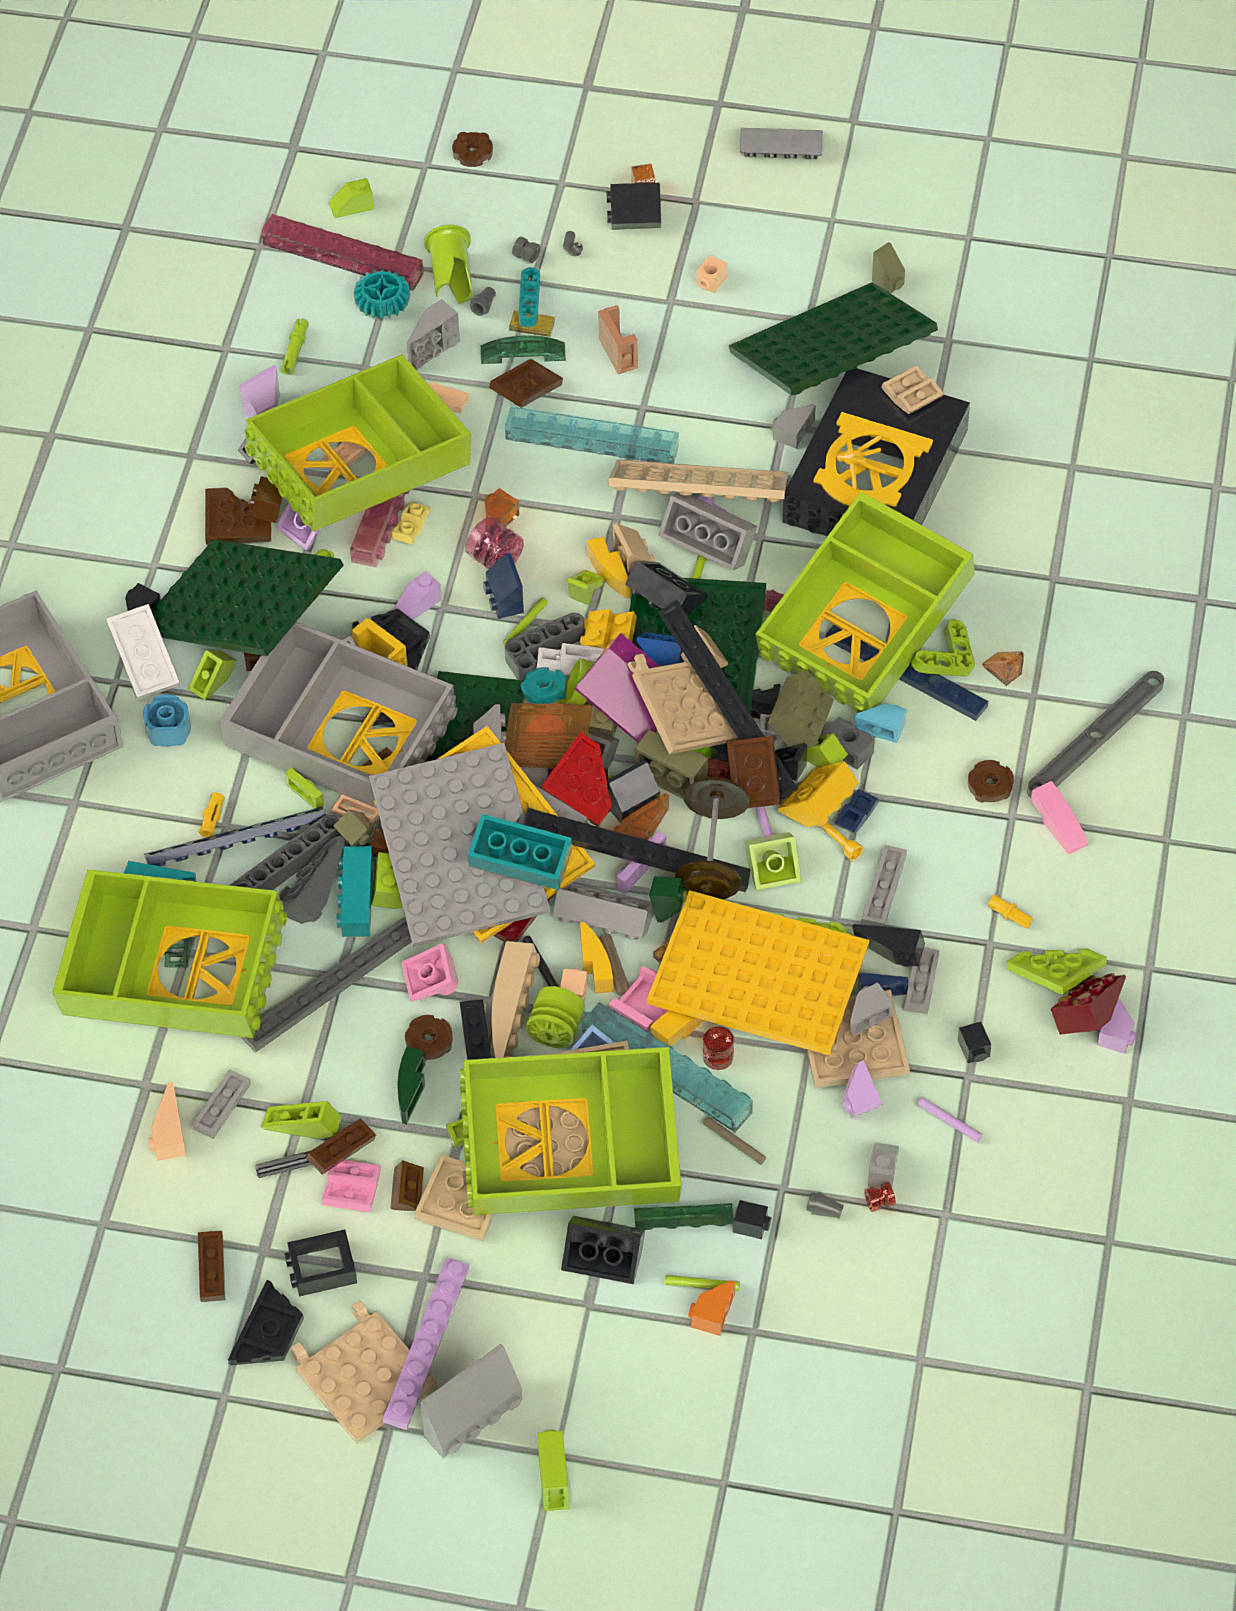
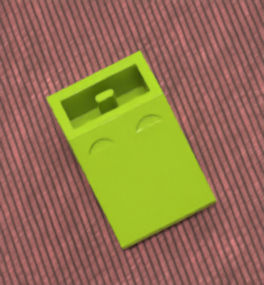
M379 852L374 866L372 906L399 909L403 908L390 856L388 853Z

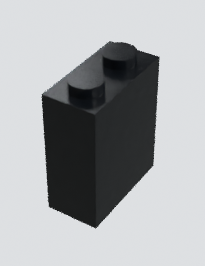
M660 182L610 184V191H606L607 203H611V211H607V223H611L612 230L661 228Z

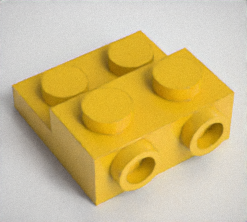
M610 609L589 611L588 618L584 619V629L586 632L585 635L581 636L580 644L582 646L606 648L620 633L632 642L637 616L634 611L613 614Z

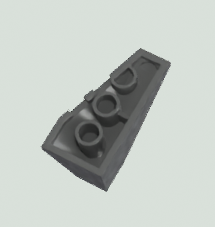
M342 835L330 838L312 857L311 862L313 864L296 875L298 881L291 888L286 886L279 894L280 900L283 901L284 911L287 912V918L303 924L310 921L315 922L321 917V911L327 904L346 840Z

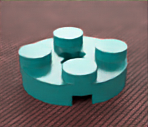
M541 667L527 673L525 676L526 680L521 683L523 697L537 708L563 699L566 695L567 685L565 676L560 670L555 669V672L549 671V667Z

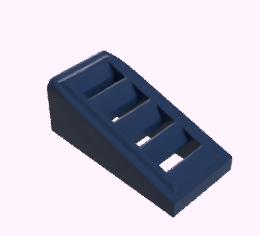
M871 973L858 974L859 992L865 986H872L878 982L884 991L891 990L892 996L907 995L908 977Z

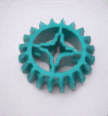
M383 268L380 272L374 270L372 274L366 272L365 277H360L359 282H356L354 288L355 304L360 312H364L366 316L371 314L373 319L376 316H380L381 320L383 316L391 318L392 314L398 316L399 311H404L405 306H408L410 299L409 284L404 276H400L398 272L393 273L391 269L387 272Z

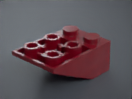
M1109 973L1099 978L1089 976L1079 986L1072 988L1067 996L1059 998L1058 1003L1051 1008L1059 1034L1096 1031L1111 1020L1124 985L1125 974L1115 975L1114 973Z

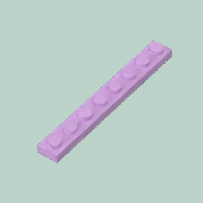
M446 1257L384 1414L383 1423L407 1430L465 1282L470 1264Z

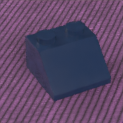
M509 552L486 571V581L483 582L485 594H489L491 597L489 598L491 611H496L498 619L524 613L523 585L512 555Z

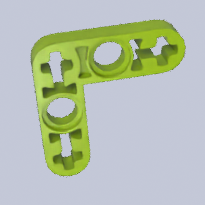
M950 620L944 629L948 652L919 650L911 661L913 668L921 673L960 677L969 676L975 667V661L966 626L959 620ZM955 645L961 646L964 651L958 650ZM938 660L946 662L948 667L941 665Z

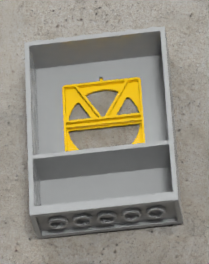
M37 590L0 606V667L13 665L10 687L7 688L0 684V703L42 684H45L47 688V696L0 716L1 803L123 748L118 719ZM22 667L29 668L38 674L20 683Z
M296 622L268 656L261 655L219 722L225 746L285 771L292 767L305 779H310L316 784L376 808L369 776L426 762L427 757L434 753L438 739L445 735L447 724L455 718L458 709L455 703L456 695H454L452 684ZM352 707L372 708L342 758L339 760L332 756L323 741V732L327 722L344 709ZM381 712L386 714L395 724L394 728L371 729ZM398 736L395 750L385 760H381L366 740V738ZM360 746L373 764L369 766H353L349 763Z

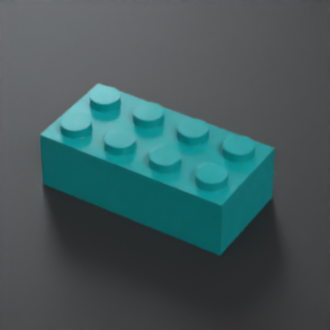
M481 814L468 853L469 866L559 890L573 849L572 838Z

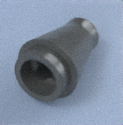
M486 287L484 291L471 300L470 308L474 314L482 316L489 312L493 299L496 296L493 288Z
M818 1191V1193H811L806 1210L810 1211L811 1215L840 1219L844 1205Z

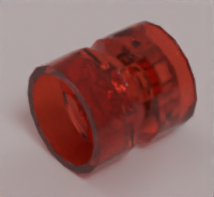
M715 1026L704 1033L703 1061L711 1069L724 1070L732 1064L734 1059V1036L729 1029Z

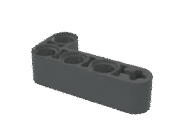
M569 613L509 639L505 643V659L518 680H526L525 676L527 673L536 669L535 660L537 659L539 647L560 650L562 643L573 644L580 641L581 636L585 634L583 616L579 613Z

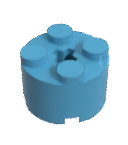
M163 694L155 697L154 701L149 705L148 703L145 705L143 710L144 724L147 737L152 745L171 747L183 745L186 742V738L191 731L188 706L185 702L183 703L175 695Z

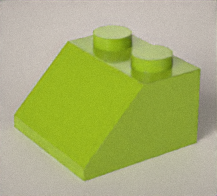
M790 832L744 841L747 861L756 890L802 882L795 837Z

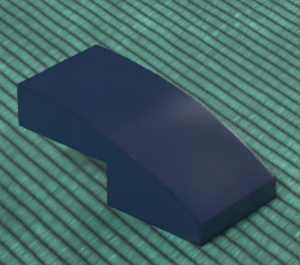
M857 789L848 805L845 804L837 817L835 825L855 834L878 804V798Z

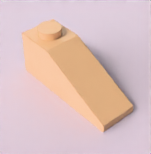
M173 1082L168 1083L151 1127L153 1137L148 1138L150 1151L156 1152L157 1161L186 1156Z

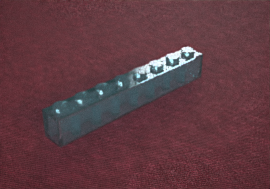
M512 406L510 407L505 424L506 440L639 461L674 463L679 447V432Z
M599 1002L583 1019L582 1034L593 1025L615 1043L628 1040L629 1050L669 1047L673 1093L734 1133L752 1114L753 1100L746 1093L732 1088L727 1081L718 1079L707 1068H701L691 1058L679 1054L671 1045L662 1043L651 1032L637 1027L632 1020L623 1018L611 1007H606Z

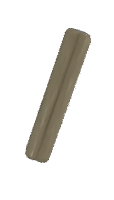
M610 934L601 935L599 939L611 964L616 992L618 995H623L629 989V985L612 936Z

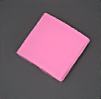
M344 1160L330 1169L328 1172V1183L322 1197V1205L370 1213L379 1181L381 1165Z

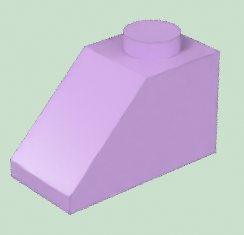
M425 571L408 584L394 609H399L413 620L442 600L441 584Z
M1119 998L1111 1020L1100 1030L1098 1046L1125 1054L1128 1045L1133 1046L1136 1032H1133L1134 1021Z
M864 1060L854 1065L842 1095V1107L845 1113L850 1115L851 1119L883 1105Z

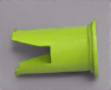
M441 225L433 228L426 234L424 246L431 254L436 297H438L439 289L449 284L450 289L460 304L471 299L474 292L472 290L467 251L471 244V235L467 229L458 225Z

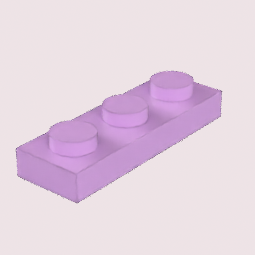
M659 831L653 838L650 837L648 841L666 845V835ZM631 861L626 868H622L617 874V890L625 895L650 866Z

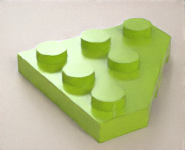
M1088 948L1078 949V953H1065L1064 949L1045 950V954L1031 955V951H1021L1007 961L1006 969L1038 985L1064 995L1104 967L1107 957Z

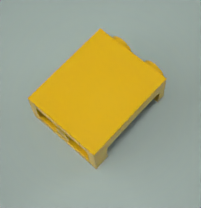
M368 617L351 630L352 638L357 647L407 666L406 646Z

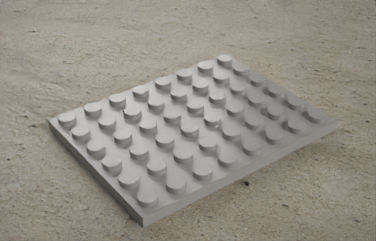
M504 743L369 776L413 947L550 913L544 886L469 866L468 853L481 814L524 825L525 817Z

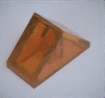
M1022 651L997 652L982 663V665L988 672L1007 686L1022 675L1024 654Z

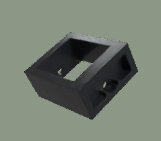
M345 1229L287 1242L289 1252L284 1253L287 1267L292 1266L293 1273L289 1274L292 1288H297L299 1297L357 1284L356 1270ZM334 1247L339 1248L343 1269L302 1278L297 1256Z

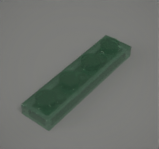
M732 1203L634 1208L635 1228L646 1230L653 1228L675 1229L686 1226L699 1228L705 1225L721 1227L733 1224L734 1220Z

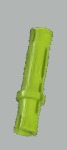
M300 318L296 319L294 330L289 335L290 342L281 366V372L286 375L294 373L301 347L306 341L305 334L309 322L304 318H301V322Z

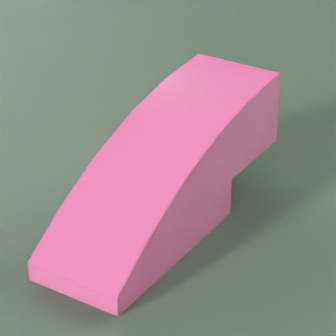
M1050 781L1032 790L1031 802L1044 817L1043 823L1065 851L1071 854L1087 846L1088 841L1079 822L1054 783Z

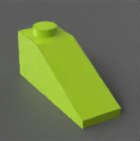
M328 1101L272 1106L267 1109L262 1128L264 1130L313 1139L331 1138L337 1134L342 1116Z

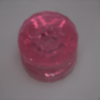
M487 517L480 521L471 531L465 545V551L468 556L478 563H482L485 568L490 569L501 557L509 552L514 563H516L522 553L524 540L520 535L514 533L513 530L507 529L496 518Z

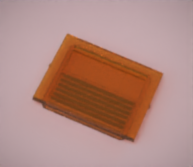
M511 703L505 741L506 750L519 767L555 768L580 732L589 737L592 705Z

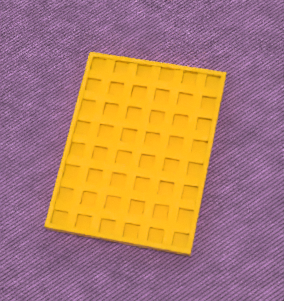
M689 890L647 997V1004L830 1056L870 940Z

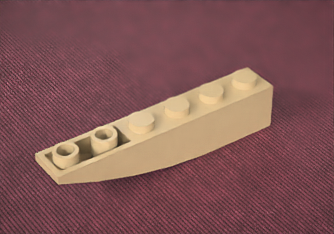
M506 941L492 1002V1037L495 1058L513 1057V1050L518 1046L519 1028L523 1027L524 1008L528 1007L529 989L534 985L535 967L539 966L540 955L536 952L532 943Z

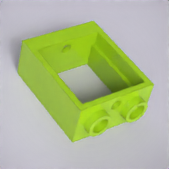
M548 1429L537 1433L544 1512L569 1509L563 1430Z

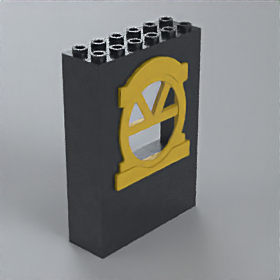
M858 368L846 371L785 490L782 522L812 533L828 536L859 493L863 492L918 524L923 525L968 431L970 402L943 395L908 414L896 405L881 388L882 384L891 378ZM847 431L850 432L852 444L860 447L877 436H882L881 440L866 449L880 448L881 452L879 453L904 460V467L900 469L862 457L867 463L886 470L885 475L897 478L893 483L882 488L879 472L859 464L855 465L856 475L868 469L873 490H854L852 486L845 483L851 479V470L848 469L842 474H838L836 460H838V453H845L841 449L847 444Z

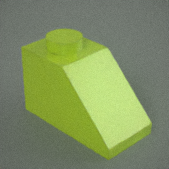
M367 178L347 182L332 197L329 205L334 218L374 209L373 192Z
M220 649L206 650L188 689L202 699L207 700L229 679L237 660Z
M834 733L821 734L817 745L807 749V761L815 767L842 762L848 755Z

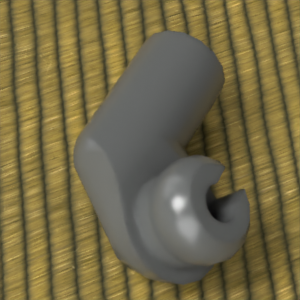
M567 231L563 248L570 255L579 256L583 251L582 244L578 246V242L574 243L576 234L573 231Z

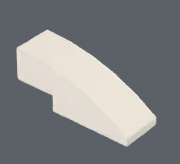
M562 643L561 650L539 647L536 669L549 667V671L556 672L555 669H557L564 676L570 675L577 659L581 658L595 662L605 648Z

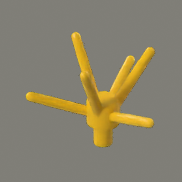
M846 432L848 450L845 453H838L837 459L839 462H845L847 465H850L854 490L857 489L855 465L859 464L886 474V470L869 464L865 459H862L863 456L881 452L880 448L861 452L881 440L882 436L880 435L861 447L852 449L850 432Z

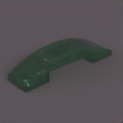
M532 335L511 336L481 345V364H501L502 358L544 356V362L566 361L565 342L549 337Z

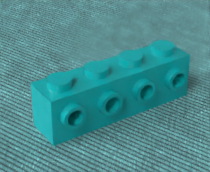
M372 846L344 847L343 856H340L339 870H343V875H338V888L342 889V894L337 895V906L341 908V914H337V928H341L342 937H369L373 872Z

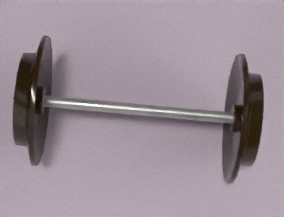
M708 777L690 784L684 791V802L690 810L698 815L712 818L707 861H693L680 866L675 872V878H681L684 888L687 889V895L690 890L724 900L739 891L741 888V877L737 871L728 865L713 861L717 819L734 818L744 813L749 807V795L744 788L729 779Z

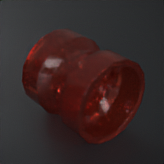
M889 1182L881 1184L879 1189L874 1187L864 1189L866 1203L871 1212L880 1210L883 1205L886 1207L896 1205L895 1195Z

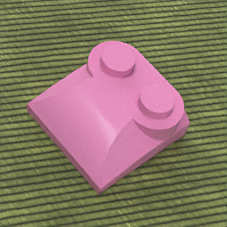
M443 943L402 961L411 1002L437 993L449 995L457 988L458 979L454 962L448 948Z

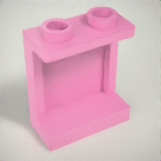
M642 966L639 978L619 1000L614 997L609 1003V1017L648 1040L651 1037L650 1026L669 1010L647 1004V997L657 971Z

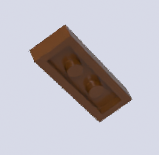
M360 1118L308 1152L306 1158L323 1175L374 1141L376 1134Z
M222 1230L198 1232L200 1301L226 1300Z

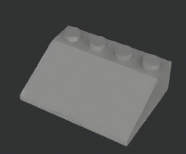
M499 1344L420 1402L424 1438L442 1458L448 1454L456 1453L463 1443L469 1439L476 1438L482 1429L489 1424H495L499 1421L501 1415L508 1410H514L520 1405L522 1401V1388L502 1344Z

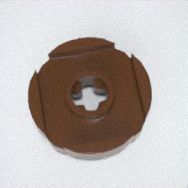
M460 132L452 145L453 157L466 167L483 165V161L487 159L489 161L493 155V144L489 139V135L484 132Z
M984 760L974 765V769L968 774V788L975 796V800L981 803L998 802L1010 797L1014 784V775L1008 766L1005 768L996 760ZM991 778L992 781L997 782H995L994 784L987 783V779Z
M434 1015L419 1016L411 1021L407 1032H405L406 1046L424 1051L425 1061L440 1058L452 1049V1028L443 1018L440 1020L434 1018ZM426 1034L435 1036L433 1040H424Z

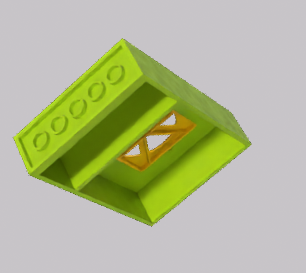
M403 354L246 419V429L244 430L246 436L245 451L247 455L256 461L258 468L266 473L270 483L275 484L280 495L288 500L292 510L297 511L303 523L308 525L313 532L470 464L471 433ZM350 442L363 446L375 458L376 467L374 472L357 479L329 443ZM317 448H320L329 458L328 461H307L306 459ZM334 467L320 486L313 484L304 473V468ZM341 474L349 482L333 490L330 489Z
M860 492L757 631L756 638L759 654L764 660L768 662L773 661L778 664L785 672L790 671L797 674L807 669L824 690L834 696L837 702L853 707L856 713L879 706L910 665L915 654L923 647L975 575L973 554L865 493ZM853 599H865L878 604L886 612L890 621V634L887 643L830 611L840 603ZM823 620H827L843 629L827 638L819 639V631ZM852 635L849 664L839 663L831 659L823 651L825 647ZM861 640L880 651L876 656L862 663L859 662Z
M87 869L52 994L62 1015L254 1038L255 1031L259 1030L261 1024V1009H264L266 1005V988H270L271 969L276 966L277 962L276 949L282 943V926H285L287 923V912L284 911L283 901L280 900L278 891ZM200 936L184 998L178 997L170 993L159 979L158 967L160 960L167 949L176 942L185 938ZM211 937L229 946L228 950L205 958ZM232 957L236 958V972L232 981L227 986L203 969ZM199 978L218 992L208 998L194 999Z
M669 1047L464 1060V1069H459L466 1184H469L467 1185L468 1208L473 1207V1216L679 1202L681 1177ZM549 1106L564 1109L575 1115L584 1125L588 1136L587 1151L580 1163L570 1171L554 1176ZM538 1107L541 1130L517 1120V1117L530 1109ZM509 1128H513L541 1141L513 1160L510 1159L505 1145L506 1134ZM543 1152L544 1176H535L520 1169L522 1165Z

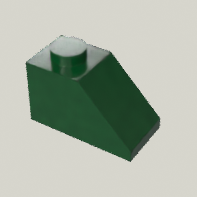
M654 876L649 897L657 923H662L680 912L682 902L686 901L687 889L684 888L681 878Z

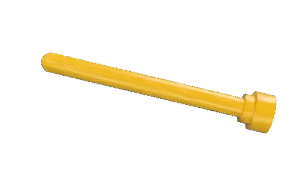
M829 822L820 826L842 846L843 854L850 861H854L862 854L863 846L857 841L848 840Z

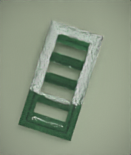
M192 937L180 940L184 941V944H173L165 952V968L189 967ZM172 949H183V952H172ZM171 957H183V961H171Z

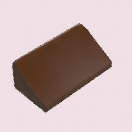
M403 1160L395 1166L391 1197L392 1210L416 1211L422 1195L424 1167Z

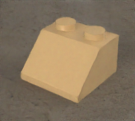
M618 523L613 524V552H619L628 577L636 561L655 562L654 556L648 553L646 540L644 538L641 539L638 531Z

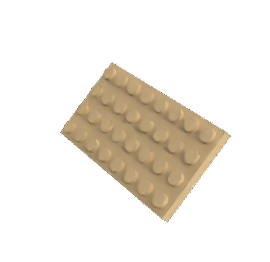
M617 459L609 477V486L619 491L627 490V488H636L635 491L648 492L651 489L657 490L661 494L678 491L680 495L701 493V496L714 497V494H719L728 499H734L736 496H745L747 500H758L759 497L767 498V501L779 502L780 499L785 497L789 472Z

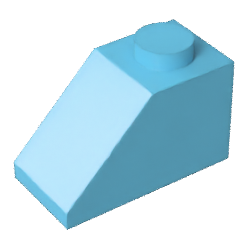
M881 704L857 713L855 716V727L871 736L898 743L906 724L907 709L901 708L898 705Z

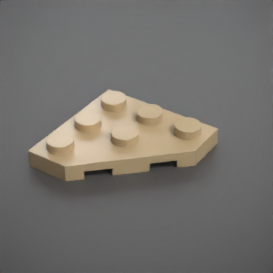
M441 1155L414 1213V1219L481 1241L484 1240L492 1222L491 1214L473 1216V1207L468 1208L467 1185L469 1184H466L465 1163Z

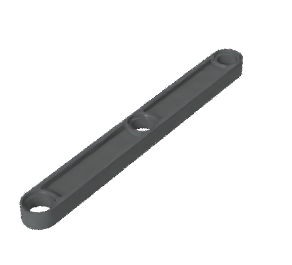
M1149 671L1029 781L1028 796L1031 798L1032 787L1042 786L1052 781L1058 787L1161 692L1164 685L1163 674L1158 671ZM1156 679L1160 683L1158 685H1151L1148 683V680ZM1092 732H1099L1102 734V737L1093 738L1090 734Z

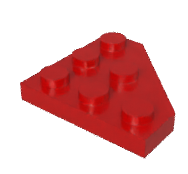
M580 732L541 789L587 817L588 821L597 827L603 822L612 806L600 745Z

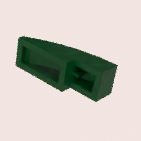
M406 1046L401 1059L397 1082L399 1111L402 1124L407 1125L425 1088V1079L422 1071L426 1065L424 1051Z

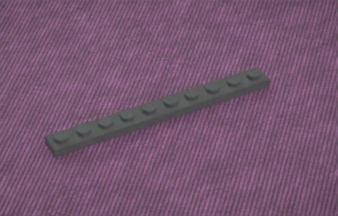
M406 917L399 920L261 1018L259 1030L255 1031L254 1038H241L255 1053L412 943Z

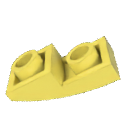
M410 501L402 512L401 521L392 532V539L412 545L426 522L430 507Z

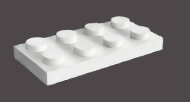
M149 604L106 619L137 700L180 686Z

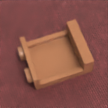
M618 305L598 311L599 340L617 373L621 374L637 369V338L634 334L622 338L620 334V309Z

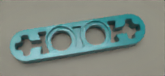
M533 267L525 268L521 272L519 324L523 327H533L538 322L540 271ZM532 289V290H535V291L528 292V291H525V290Z

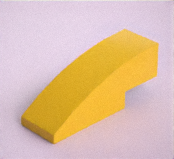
M604 536L587 540V555L597 573L605 577L604 581L626 599L631 598V588L625 585L628 576L619 552H609Z
M580 922L583 971H586L587 974H593L595 993L614 992L613 975L608 955L594 931L585 922Z
M669 1010L650 1026V1034L654 1040L670 1049L680 1038L685 1040L705 1020Z

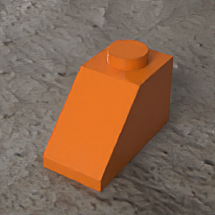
M728 1281L699 1294L697 1302L691 1304L688 1317L692 1318L691 1328L721 1335L735 1296L734 1281Z

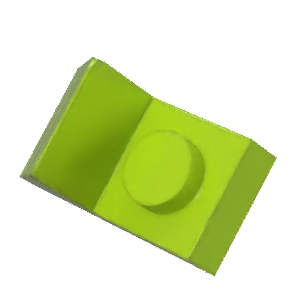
M583 570L569 577L567 583L570 598L589 605L594 589L603 585L605 577L588 570Z

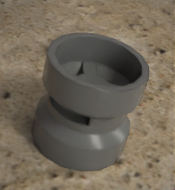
M520 236L513 245L512 254L518 258L523 257L529 263H534L539 256L541 247L540 244L530 243L528 239Z

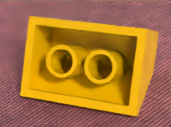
M845 761L816 767L797 786L799 789L789 795L777 809L780 813L805 827L816 825L820 827L827 823L828 817L841 807V802L853 794V789L859 782Z

